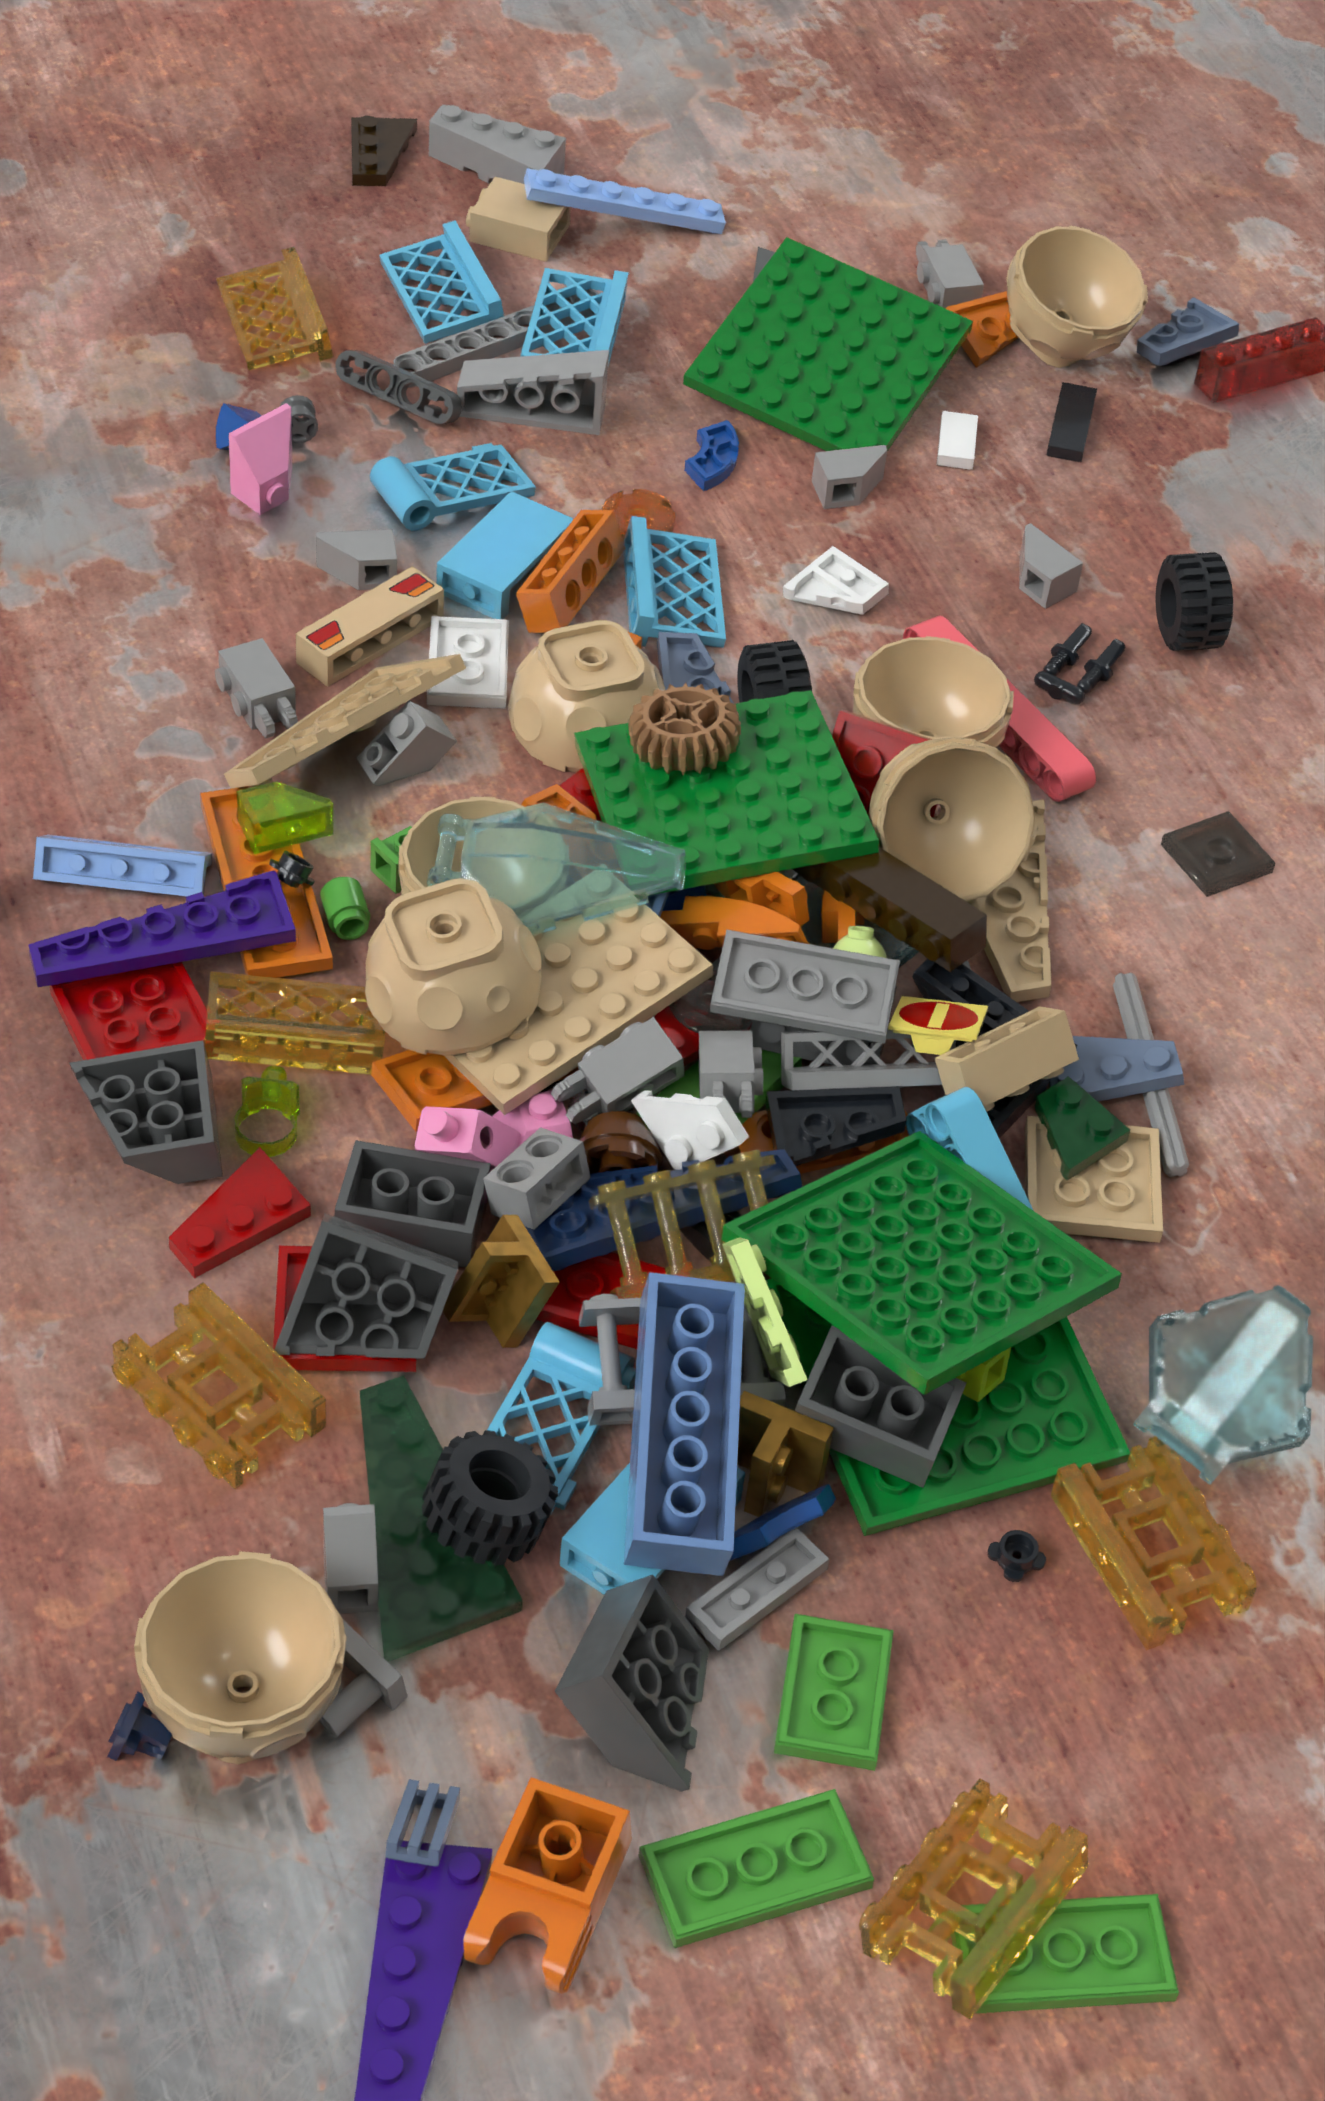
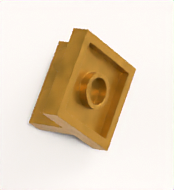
M502 1215L487 1241L482 1242L475 1251L471 1261L447 1297L443 1308V1313L449 1322L487 1321L502 1348H517L559 1284V1280L518 1215Z
M744 1390L740 1396L737 1465L750 1470L744 1511L760 1517L765 1513L770 1502L779 1503L786 1485L804 1493L821 1487L824 1482L834 1427Z

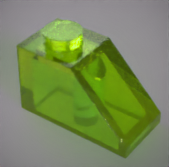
M277 781L237 791L238 822L254 854L334 835L333 803L329 798Z

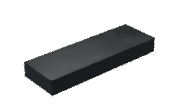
M1062 382L1046 456L1082 462L1097 388Z

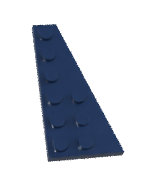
M785 1149L729 1156L724 1164L713 1166H700L699 1160L682 1162V1170L658 1172V1167L655 1165L590 1174L591 1178L535 1229L526 1227L552 1271H560L570 1265L597 1256H605L612 1251L639 1242L650 1241L657 1236L684 1227H692L699 1222L726 1213L737 1212L744 1207L768 1199L782 1197L786 1193L802 1187L801 1175Z

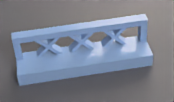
M47 834L36 839L33 879L178 896H190L200 892L204 895L206 867L212 865L213 853Z

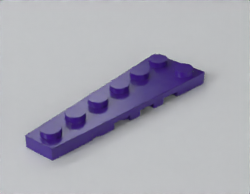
M276 870L226 884L225 891L206 897H204L202 892L186 896V903L164 909L162 904L147 908L146 914L141 917L127 920L120 916L101 922L93 927L77 929L28 944L37 986L43 987L295 942L296 929Z
M403 1841L401 1847L407 1848L409 1841ZM422 1842L420 1850L429 1851L431 1843ZM445 1844L438 1866L385 1858L354 2101H423L428 2076L433 2067L444 2021L449 2012L456 1980L464 1960V1935L489 1875L492 1862L491 1848Z

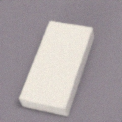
M942 411L937 455L938 466L973 469L978 415Z

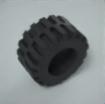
M1216 552L1168 555L1163 560L1158 574L1155 598L1158 626L1165 644L1172 651L1222 647L1229 635L1233 618V589L1225 561Z
M788 640L746 645L743 647L737 670L739 703L752 699L787 695L791 692L812 691L808 665L796 641Z
M485 1430L483 1435L478 1434L476 1431L466 1432L464 1438L455 1437L450 1441L448 1447H444L422 1497L424 1502L421 1509L422 1515L428 1518L426 1525L431 1533H438L437 1541L444 1547L450 1546L455 1549L454 1554L463 1559L466 1555L472 1557L474 1563L483 1565L486 1560L491 1561L494 1565H505L507 1559L513 1563L522 1559L524 1553L529 1554L535 1547L556 1504L558 1487L554 1485L556 1481L554 1472L545 1468L548 1462L542 1455H535L532 1452L533 1447L526 1442L520 1444L514 1441V1436L505 1434L502 1437L498 1436L495 1431Z

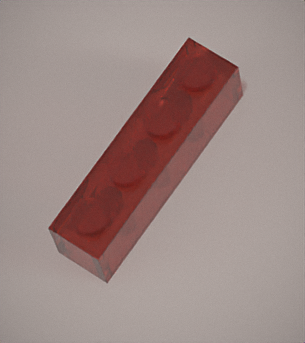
M1315 317L1203 348L1194 384L1212 403H1216L1324 372L1325 325Z

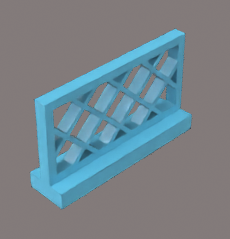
M455 220L442 224L443 235L379 255L386 274L425 344L504 316L499 295ZM442 249L439 257L426 255L428 252ZM400 261L409 262L406 268L392 265ZM419 264L431 266L428 272L416 270ZM441 269L453 271L450 277L437 275ZM409 279L420 282L417 288L405 285ZM430 284L443 286L439 293L427 290ZM452 289L465 291L461 297L448 295ZM420 299L432 302L428 308L416 306ZM441 304L454 307L450 313L438 310ZM463 309L478 312L467 317L460 315ZM430 320L443 322L442 325L430 329L426 327Z
M545 268L520 356L609 350V367L625 304L629 273L615 270L611 280ZM550 282L565 284L567 287L556 290ZM594 289L604 292L591 297L586 290ZM576 295L581 301L570 304L565 298ZM555 302L561 307L550 312L545 306ZM590 308L596 315L585 318L579 312ZM570 316L575 321V323L564 326L559 320ZM550 324L555 329L544 334L539 328ZM584 330L590 336L579 340L574 334ZM564 338L569 343L567 346L558 348L553 342ZM542 346L549 351L546 354L530 352Z
M631 516L624 538L626 549L623 552L629 632L641 636L642 646L644 647L648 637L658 638V632L697 633L704 645L723 648L726 641L716 539L647 529L646 518ZM652 543L664 545L669 551L662 553ZM689 550L705 551L706 556L699 559ZM679 557L688 566L681 568L672 559ZM662 566L672 575L665 578L654 569ZM699 572L708 581L702 584L692 574ZM681 581L691 591L684 593L674 584ZM664 591L674 600L667 603L656 594ZM700 596L711 606L704 609L694 599ZM683 606L693 616L687 619L676 609ZM666 616L676 626L658 624V620ZM704 622L714 632L702 631L696 625Z

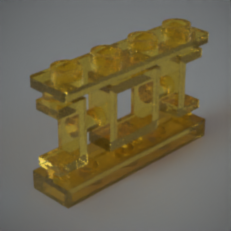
M202 1282L188 1292L189 1304L184 1306L180 1303L173 1308L174 1324L178 1328L176 1331L152 1347L144 1342L136 1333L128 1337V1344L119 1339L112 1344L114 1364L111 1367L115 1378L124 1388L128 1389L131 1387L142 1397L144 1406L153 1417H162L172 1427L175 1437L182 1446L187 1449L192 1447L203 1458L206 1468L215 1478L221 1479L223 1477L236 1489L243 1484V1474L248 1471L252 1474L259 1469L258 1452L253 1446L273 1432L282 1428L295 1442H298L304 1437V1431L310 1437H313L326 1427V1398ZM204 1334L214 1345L196 1355L190 1348L201 1342ZM174 1360L180 1368L167 1376L166 1383L156 1371ZM220 1368L239 1388L211 1407L192 1387ZM264 1391L275 1404L258 1415L250 1407L264 1398ZM235 1419L242 1427L228 1436V1444L216 1431Z
M1160 1435L1149 1438L1145 1448H1142L1141 1445L1132 1447L1127 1461L1131 1471L1102 1481L1090 1462L1082 1465L1081 1470H1079L1075 1463L1058 1469L1051 1498L1146 1651L1164 1644L1167 1633L1172 1632L1173 1635H1177L1183 1632L1188 1618L1183 1607L1212 1597L1224 1616L1232 1614L1234 1609L1239 1614L1249 1610L1257 1589L1256 1577L1252 1568L1246 1562L1241 1561L1231 1545L1227 1530L1223 1525L1217 1524L1206 1507V1501L1201 1490L1196 1486H1192L1182 1470L1178 1455L1174 1450L1168 1449ZM1154 1482L1162 1497L1145 1502L1139 1491L1152 1487ZM1120 1498L1126 1510L1113 1514L1110 1519L1102 1505ZM1163 1520L1180 1547L1150 1557L1134 1530ZM1203 1558L1212 1573L1194 1580L1187 1567L1200 1563ZM1169 1575L1176 1587L1163 1591L1159 1597L1150 1581Z
M981 1778L969 1792L963 1791L958 1795L951 1807L948 1818L939 1829L934 1827L927 1833L917 1856L909 1865L903 1864L896 1871L892 1878L890 1889L879 1902L874 1901L868 1905L859 1922L863 1954L873 1959L879 1953L880 1960L890 1965L905 1946L938 1966L932 1973L934 1993L941 1997L945 1994L951 1996L952 2009L968 2019H971L1088 1868V1835L1072 1826H1069L1062 1834L1061 1827L1051 1822L1038 1840L1004 1822L1008 1817V1797L1001 1793H998L996 1797L991 1795L990 1783ZM978 1828L979 1837L995 1845L988 1855L967 1844ZM1014 1856L1036 1868L1024 1884L1023 1875L1007 1866ZM964 1871L998 1890L979 1915L945 1896ZM918 1903L920 1911L935 1919L928 1930L907 1919ZM955 1931L976 1943V1946L964 1961L963 1951L947 1942Z

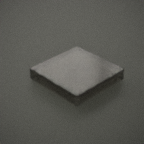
M1229 811L1163 834L1161 846L1206 897L1273 873L1276 863Z

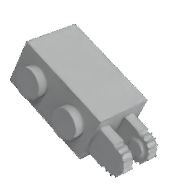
M943 239L938 240L936 247H929L926 241L917 242L916 258L919 261L917 277L919 283H923L930 302L946 308L982 298L984 283L963 244L949 245L948 241Z
M263 638L218 651L219 668L215 669L217 685L222 692L227 691L236 715L238 717L243 716L251 730L258 728L264 738H270L276 732L274 723L281 721L285 728L289 729L298 722L295 686Z
M652 1017L644 1023L636 1022L622 1031L618 1039L605 1047L604 1045H598L590 1049L583 1056L582 1061L578 1062L579 1070L556 1084L551 1095L556 1101L564 1102L584 1089L589 1092V1095L576 1102L567 1111V1118L574 1124L583 1121L600 1110L603 1113L611 1111L626 1112L635 1107L631 1100L644 1090L652 1091L654 1095L685 1076L683 1057L655 1018Z
M699 1031L700 1099L706 1096L726 1098L734 1113H741L742 1117H752V1113H754V1096L763 1095L762 1048L753 1047L752 1031Z

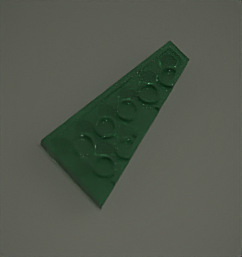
M402 1375L360 1390L359 1402L369 1505L374 1504L378 1608L383 1658L389 1662L521 1612L523 1599L505 1565H494L488 1560L483 1565L474 1563L472 1557L465 1555L463 1559L455 1555V1549L450 1546L444 1547L437 1541L438 1533H431L426 1525L428 1518L422 1515L421 1507L424 1502L422 1497L443 1448L405 1376Z

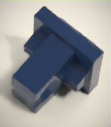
M138 1691L132 1704L126 1702L108 1741L113 1745L107 1757L117 1761L121 1752L134 1755L135 1751L161 1759L172 1738V1733L163 1723L151 1717L153 1712L143 1706L145 1701L144 1695Z

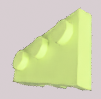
M740 1237L722 1244L736 1283L745 1284L744 1305L771 1378L789 1387L808 1380L801 1365L795 1342L792 1336L788 1334L781 1318L783 1310L777 1294L773 1289L769 1290L762 1272L767 1271L758 1245L751 1246L749 1240Z

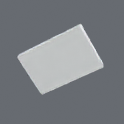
M431 616L429 659L460 654L466 669L428 689L427 705L506 709L509 620Z

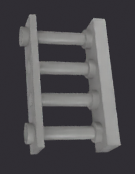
M601 1294L592 1297L590 1300L583 1301L579 1315V1326H597L603 1387L598 1391H592L587 1407L589 1426L633 1424L635 1389H627V1386L622 1385L616 1325L639 1324L641 1298L618 1299V1296L613 1294ZM744 1305L742 1356L745 1380L741 1382L740 1396L745 1390L783 1406L786 1400L784 1384L779 1381L770 1382L768 1378L764 1377L761 1348Z

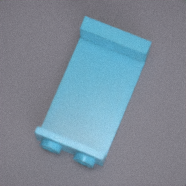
M511 491L437 562L436 583L444 589L445 597L493 619H504L509 614L510 589L548 553L573 521V518Z
M630 1463L562 1537L559 1566L603 1595H605L607 1590L652 1574L658 1579L665 1571L664 1569L624 1565ZM738 1465L736 1505L742 1499L746 1473Z

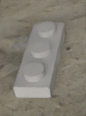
M795 1528L688 1605L685 1617L720 1651L828 1569L829 1558L798 1528Z

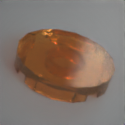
M633 489L632 494L624 495L623 491L616 492L606 499L602 510H614L623 541L631 516L646 518L647 529L673 532L675 528L676 514L671 509L672 504L667 498L654 491Z

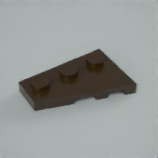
M373 116L351 117L352 186H387L398 166L399 156L402 152L405 153L408 148L409 138L414 136L417 131V119L375 118Z

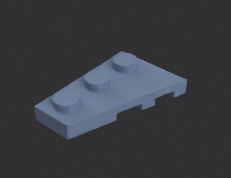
M1193 297L1187 302V308L1184 311L1177 309L1171 314V321L1167 324L1159 323L1137 340L1136 353L1150 360L1152 364L1158 366L1168 365L1174 360L1187 355H1194L1200 350L1213 345H1220L1226 340L1237 337L1239 334V323Z
M658 632L659 672L665 690L668 689L669 684L674 687H683L685 683H687L688 687H697L703 684L705 690L717 688L719 695H729L730 703H733L730 698V688L725 681H720L714 671L715 663L697 633Z
M1072 1036L1074 1043L1077 1044L1076 1051L1079 1060L1063 1067L1064 1072L1051 1078L1048 1082L1050 1088L1069 1076L1099 1102L1184 1085V1076L1174 1041Z

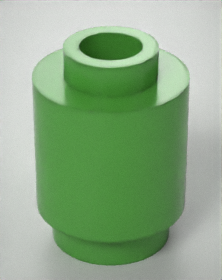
M336 877L330 880L320 891L321 902L330 929L339 938L344 940L361 937L369 928L371 916L360 883L351 877Z

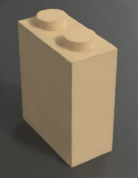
M494 177L487 189H482L476 205L471 206L468 210L466 226L470 227L469 241L547 261L570 226L571 207L527 200L524 184Z

